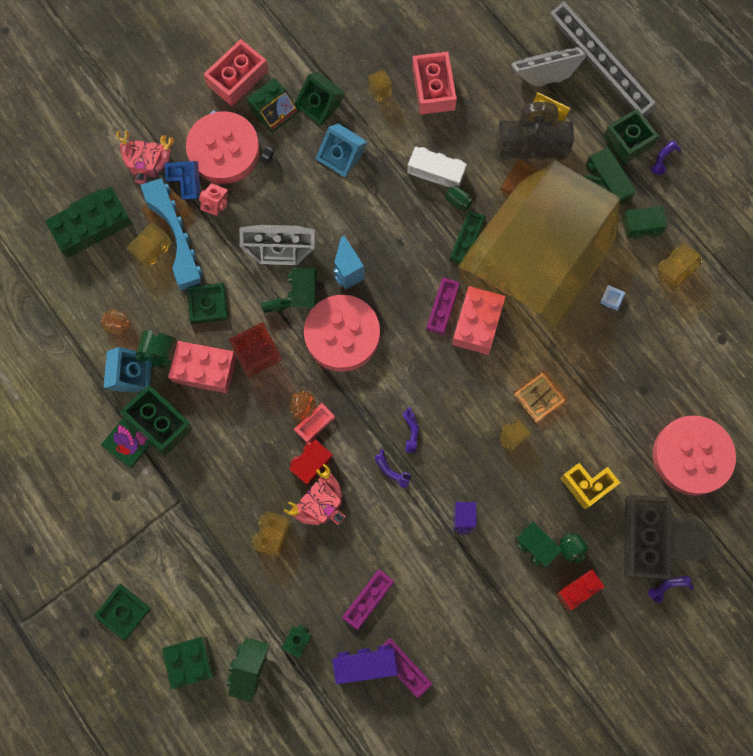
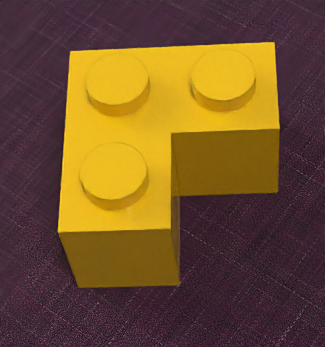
M580 463L560 478L584 509L590 507L620 484L608 467L594 478H591Z

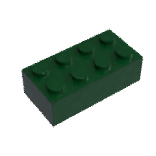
M112 186L44 220L61 252L67 258L133 224Z

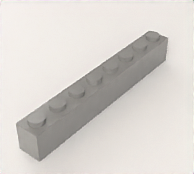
M565 1L550 13L553 22L575 47H580L586 54V59L633 111L638 109L646 118L656 110V102Z

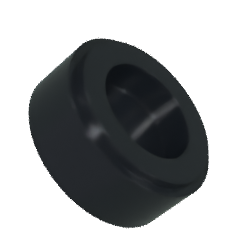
M268 145L263 151L260 161L266 165L269 164L275 149Z

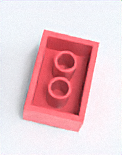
M240 39L203 75L207 86L233 107L269 70L267 60Z
M448 52L413 56L412 69L420 115L455 110L457 99Z
M469 286L452 345L489 355L505 296Z
M177 341L168 378L175 384L229 393L237 357L234 351Z

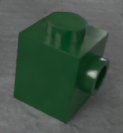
M300 624L298 627L292 626L281 649L298 658H302L312 637L309 634L310 629Z

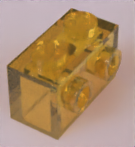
M151 222L126 249L133 258L147 269L157 261V257L162 252L169 249L172 242L164 231Z
M683 243L679 248H675L666 260H662L657 267L658 278L676 290L701 266V255Z
M266 510L265 515L262 514L258 526H261L259 533H255L253 537V549L278 558L291 521L290 518Z

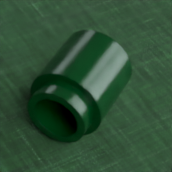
M457 185L451 186L445 194L447 197L446 201L460 211H467L473 202V199L470 198L471 195Z

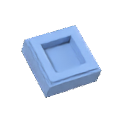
M608 285L600 303L618 310L626 292Z

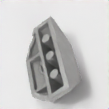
M580 47L564 49L519 60L512 63L511 67L517 75L533 86L542 87L548 83L561 82L564 79L570 78L586 58V54Z
M285 225L241 227L240 247L259 264L297 265L315 249V230L301 226Z

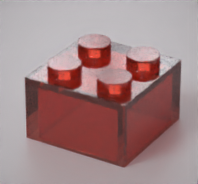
M263 322L228 339L248 378L282 361L281 355Z

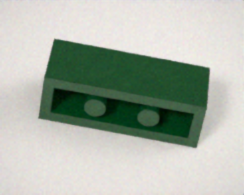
M608 147L588 157L586 169L589 174L600 178L604 186L606 185L608 191L606 202L615 208L633 198L636 190Z

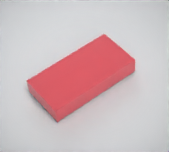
M321 403L294 431L308 443L336 417Z

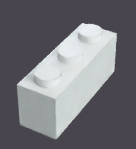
M415 146L408 163L407 173L449 188L456 185L460 187L467 164L459 159H451L444 154H436L426 148Z

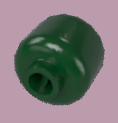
M569 533L559 541L561 543L559 547L562 549L561 554L567 562L572 563L575 561L579 564L587 558L585 554L588 552L589 547L581 535Z

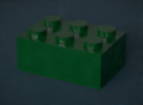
M150 385L120 411L123 419L163 457L192 431L190 422Z

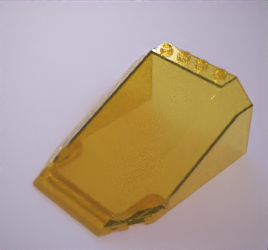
M555 160L519 182L458 266L459 275L463 278L469 272L485 280L543 316L554 325L552 333L556 334L616 240L620 198Z

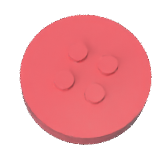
M215 112L202 117L193 125L186 140V152L189 161H198L199 176L212 183L230 184L245 178L254 169L259 159L260 146L255 129L244 117L232 112Z
M336 295L320 301L309 312L304 325V338L310 355L321 366L333 371H351L366 364L375 354L380 340V326L375 312L367 303L353 296Z
M685 416L671 422L659 433L653 447V462L658 475L670 488L682 494L697 496L710 493L723 486L729 480L736 464V451L731 437L718 423L701 416Z

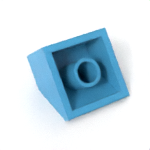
M335 124L328 127L316 159L346 177L361 158L368 141L340 124Z
M341 237L334 261V273L338 285H343L344 289L347 290L365 279L364 265L346 237Z
M121 347L107 351L104 388L119 392H141L150 385L152 362L138 361L135 359L136 351Z

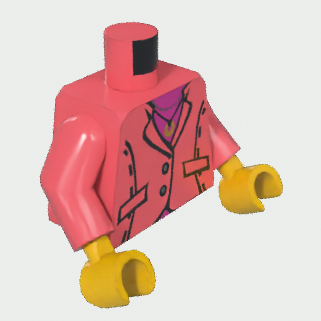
M125 130V138H122L121 132L117 131L116 136L121 140V156L125 166L130 169L133 175H136V183L145 184L147 177L156 178L159 172L165 169L164 163H170L171 149L169 147L174 143L172 137H169L168 144L166 143V135L160 138L161 144L129 140L128 143L129 132Z
M323 464L325 467L324 473H320L318 469L316 470L317 474L321 476L297 505L288 502L292 505V510L289 512L284 509V512L293 515V517L304 524H326L331 519L339 525L346 517L338 510L342 505V492L339 483L330 473V469Z

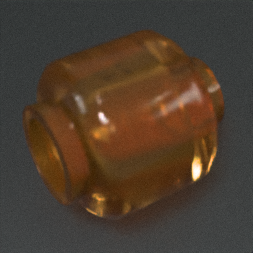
M112 308L107 312L104 311L101 326H103L105 332L121 335L124 330L128 331L130 319H127L126 312Z
M302 390L299 393L293 394L288 407L289 411L293 413V418L303 421L304 418L312 416L316 406L313 394Z

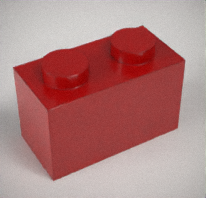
M316 439L313 442L309 441L304 446V452L301 456H296L289 464L291 466L289 468L290 472L307 487L318 476L316 470L318 469L321 473L325 468L323 464L327 466L334 458L333 454Z
M592 569L557 592L556 595L566 610L570 611L605 586Z

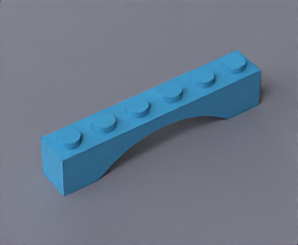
M162 178L142 184L141 190L148 209L163 218L175 236L177 253L172 269L179 290L201 284L200 277H203L200 266L196 267L194 263L196 256L193 249L189 250L187 245L190 244L187 233L183 234L181 228L184 226L181 217H177L175 211H177L174 200L170 201L168 196L171 194L168 184H164Z

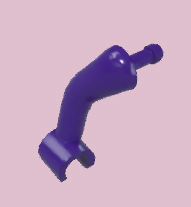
M676 141L669 142L657 156L655 166L651 167L652 173L662 175L666 172L663 164L665 157L674 150H681L677 146Z
M407 407V411L403 412V418L411 428L410 441L406 440L405 452L415 453L419 426L414 413L411 411V407Z
M380 450V454L375 456V462L387 477L397 481L400 487H408L411 475L406 472L400 475L391 470L383 455L384 450Z
M689 576L675 577L666 580L656 589H649L648 596L653 598V601L661 603L664 599L663 593L671 587L688 586L692 590L694 586L690 584L691 578Z

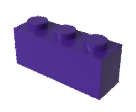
M390 645L378 646L377 651L371 652L370 648L357 650L358 654L350 655V651L337 653L338 657L332 659L336 684L394 676L400 673L396 648H390Z

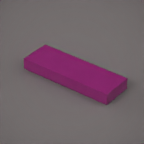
M442 277L426 330L444 335L460 282Z
M378 569L342 618L356 630H359L395 581Z
M389 638L383 645H390V648H396L400 672L397 677L419 698L432 683L395 642Z

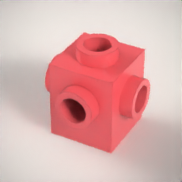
M211 183L200 194V210L217 216L227 206L228 190Z

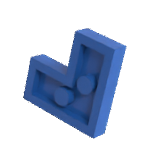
M198 161L164 163L166 182L180 181L182 199H197L200 197Z

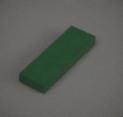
M468 210L451 253L450 261L467 266L483 226L485 215Z

